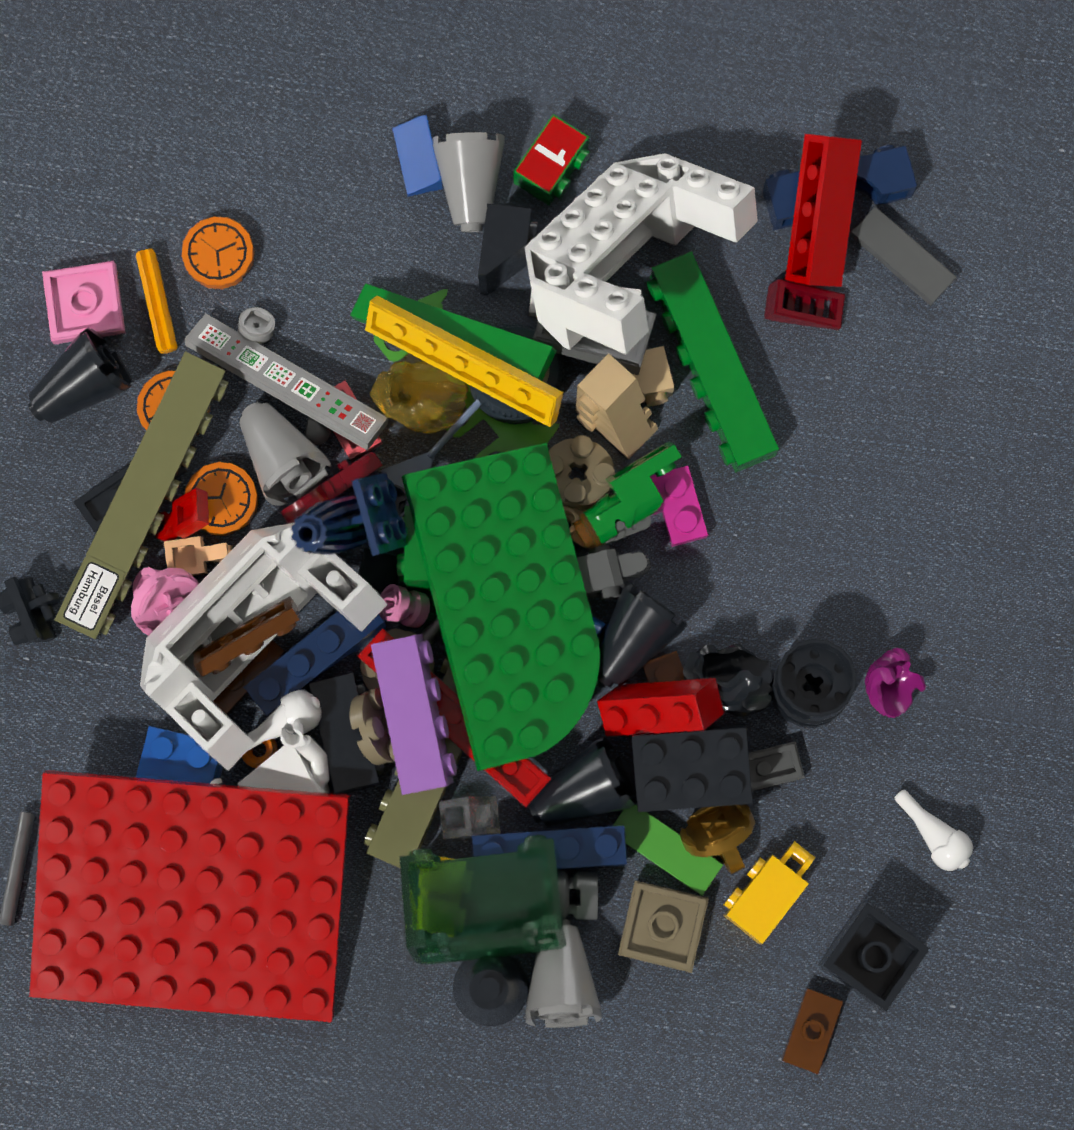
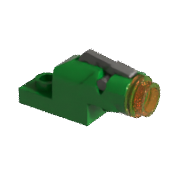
M668 441L605 479L614 494L609 496L607 493L590 509L579 514V519L572 523L587 549L594 544L598 547L603 543H612L650 527L651 515L664 502L650 476L655 473L657 477H660L676 467L674 461L682 456L675 444Z

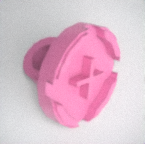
M148 567L140 570L134 579L132 588L134 598L131 604V617L136 626L149 636L199 584L198 581L182 568L157 570Z

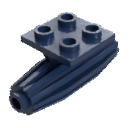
M387 472L353 480L352 484L356 496H343L316 503L297 517L295 524L291 527V531H293L291 537L296 542L295 546L307 553L333 555L359 547L369 541L372 556L407 546L405 540L407 537L406 524L403 518L398 515L395 504L397 499L396 488L393 482L388 479Z

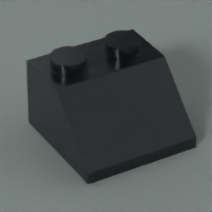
M487 203L478 271L480 295H489L527 266L524 247L538 235V222L532 221L530 208Z

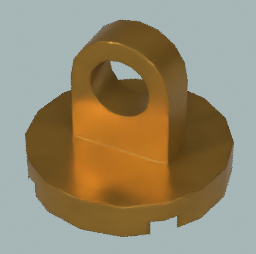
M747 804L702 807L686 821L688 826L680 831L681 841L688 853L698 857L720 855L730 874L745 868L737 846L748 838L755 826L754 817Z

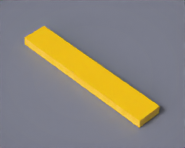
M375 296L370 300L365 327L366 331L549 427L557 421L563 397L562 391L379 296Z

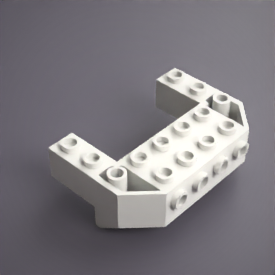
M666 153L613 163L524 247L538 322L566 349L571 350L585 336L623 354H627L649 332L644 298L606 281L652 236L676 246L694 227H698L737 243L758 222L755 188Z
M295 523L251 530L146 638L140 687L210 756L228 771L255 742L213 700L277 634L263 641L264 645L250 655L243 653L231 660V665L218 674L209 673L201 677L194 666V652L291 596L300 611L318 593L361 632L388 605L366 580L336 554H314L298 549L295 546L296 542L291 537L293 535L291 527Z

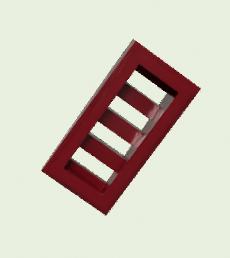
M778 279L768 287L764 318L783 323L839 330L842 324L845 294ZM784 295H786L784 308H782ZM796 297H800L799 312L794 311ZM811 299H815L813 315L809 314ZM825 301H830L828 318L823 317Z

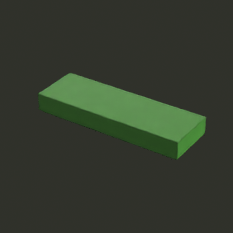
M637 805L624 809L613 825L625 826L626 844L701 896H703L723 866L722 863L711 856L698 857L688 853L678 833L649 813L638 812Z

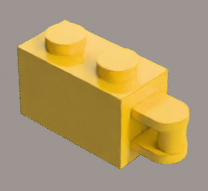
M796 841L788 847L779 860L773 855L769 856L766 861L760 857L747 873V876L751 878L743 891L736 887L723 904L728 908L723 916L758 944H763L809 883L801 877L816 857ZM790 857L801 865L796 873L785 865Z

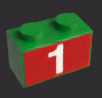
M553 114L513 171L514 184L549 206L555 197L561 199L571 184V180L568 178L575 168L578 170L583 168L591 154L588 150L589 136Z

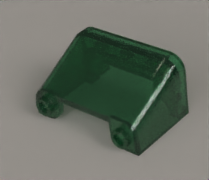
M543 835L528 836L524 838V843L517 846V852L443 861L438 855L432 854L430 849H416L410 851L407 856H399L406 948L415 963L430 965L561 949L567 945L556 848L553 838L547 839Z

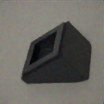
M364 548L358 574L375 591L383 592L388 585L397 584V557L386 553L372 556L371 549Z

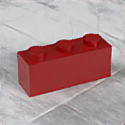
M716 678L618 685L597 701L606 736L704 731L724 714Z

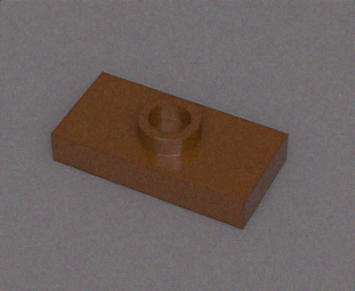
M806 988L781 1061L819 1074L843 1001Z

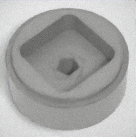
M253 307L241 313L238 322V332L243 337L258 344L266 343L272 338L275 329V319L269 311Z

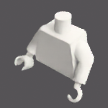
M295 720L293 721V729L296 734H290L286 731V728L282 727L281 742L284 746L237 785L329 793L330 788L327 783L330 778L327 754L309 735H304V725L300 721ZM214 779L210 784H220L222 779Z

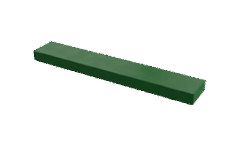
M366 283L350 314L354 320L366 324L370 300L375 296H379L543 381L556 353L552 346Z

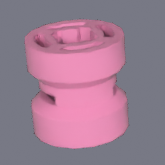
M391 584L380 595L388 604L379 613L382 619L394 623L400 621L402 625L411 628H419L426 621L430 611V601L425 593L416 590L408 591L405 587Z

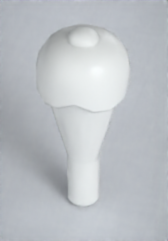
M296 690L282 697L281 704L258 728L247 734L255 742L250 749L266 740L281 737L282 727L286 728V731L290 734L295 733L293 729V721L295 720L300 721L304 725V734L314 729L321 719L319 700L305 690Z
M901 790L895 796V801L913 819L932 853L931 858L939 868L946 871H954L957 868L962 869L968 866L969 858L973 852V844L969 836L960 830H955L924 810L906 790Z

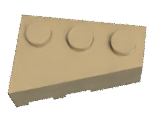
M609 353L577 385L576 412L578 416L576 418L590 432L596 429L628 460L658 430L656 423L649 419L652 415L650 409L646 406L642 409L640 405L645 400V397L637 379Z

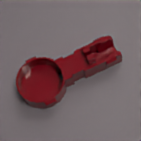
M369 452L351 465L346 460L342 461L337 465L340 469L339 473L286 507L280 513L288 524L295 523L297 517L316 503L335 498L353 486V480L365 478L383 466L377 455Z

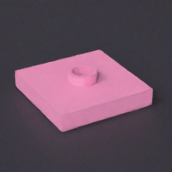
M114 261L42 272L50 336L53 344L73 342L79 333L88 327L94 329L102 337L125 334L117 266Z

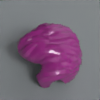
M896 647L885 652L869 667L865 677L866 693L871 705L882 716L889 718L899 717L910 708L913 703V692L916 688L920 692L926 689L923 676L909 671L911 665L910 654L902 648Z

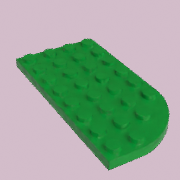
M547 443L404 474L402 481L477 771L534 757L547 751L574 728L586 711L597 683L600 663L599 641Z

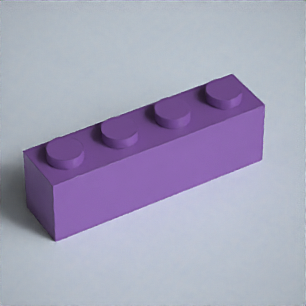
M423 634L371 644L402 795L444 787L454 783L452 776L457 774L456 762L453 754L447 753L444 738L449 737V730L445 716L439 715L437 701L441 700V692L438 680L431 677L429 663H433V653L429 641H424Z

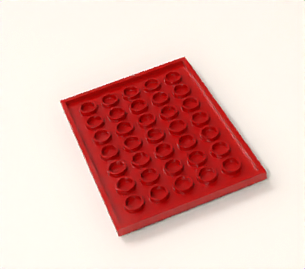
M51 770L44 771L42 775L29 997L332 1022L334 1017L350 795Z

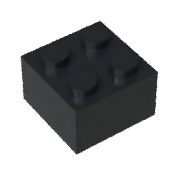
M861 903L818 966L878 1010L887 1012L930 948L869 903Z

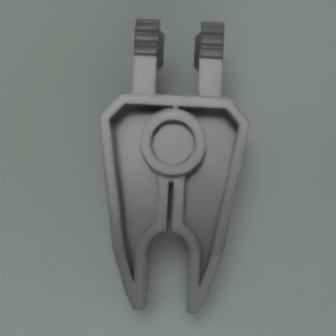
M610 545L591 548L588 550L589 555L577 558L587 599L600 596L601 601L618 598L626 581L640 578L641 575L644 577L652 568L650 559L644 553L639 551L633 554L630 552L620 555L615 548L611 549Z

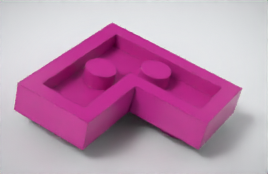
M684 466L673 469L660 477H657L655 474L651 475L650 478L664 501L654 514L662 512L671 546L674 547L707 538V529L689 467Z

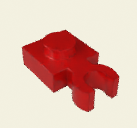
M196 487L172 502V512H161V514L165 515L161 523L165 527L156 534V539L171 541L175 540L178 536L185 539L209 525L208 492Z

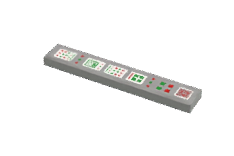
M206 313L185 337V346L367 451L388 424V417L257 342L246 339L238 331Z

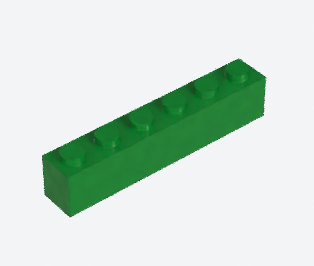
M689 252L652 267L651 280L647 281L649 292L655 302L660 300L665 311V313L661 314L663 324L668 334L674 333L679 343L675 347L677 356L683 367L688 365L693 375V378L690 379L691 388L697 399L703 398L708 410L704 412L705 420L712 433L718 432L722 442L718 447L726 466L732 464L735 473L775 457L779 450L778 445L693 253Z

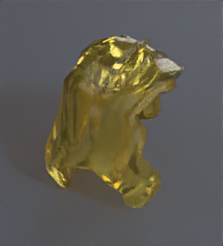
M402 361L395 362L390 366L388 372L382 371L378 375L370 395L385 417L392 418L416 432L436 433L451 428L463 415L468 387L467 383L425 361L413 364Z

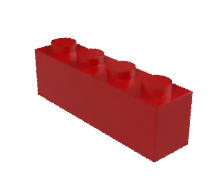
M805 133L785 280L806 285L842 287L862 140Z

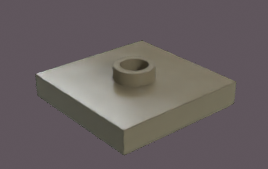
M634 881L618 955L692 973L709 898Z

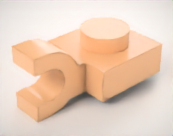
M201 536L164 541L167 568H182L192 576L208 574L206 563L221 562L232 550V545L221 543L204 546L203 537Z

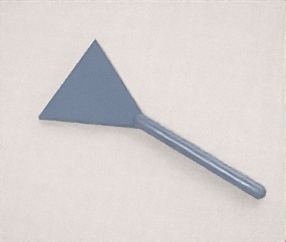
M476 399L429 452L380 471L382 473L387 472L388 479L404 488L402 481L404 474L432 468L435 455L481 406L479 400Z

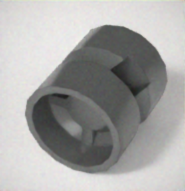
M544 870V919H566L568 914H573L576 920H597V870H576L573 876H569L565 870ZM569 889H580V900L569 901Z

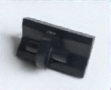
M12 577L4 581L6 589L0 592V610L3 614H11L16 611L20 622L9 627L8 632L13 644L25 645L32 642H49L57 638L50 621L56 617L52 606L60 602L58 593L46 594L43 584L35 585L32 577L24 579Z

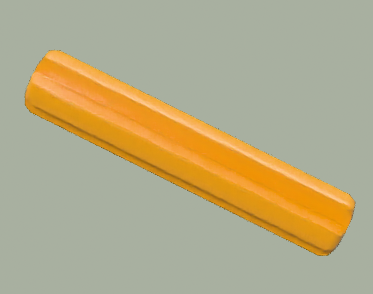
M153 249L138 251L136 259L157 350L160 354L174 352L177 350V342L156 253Z

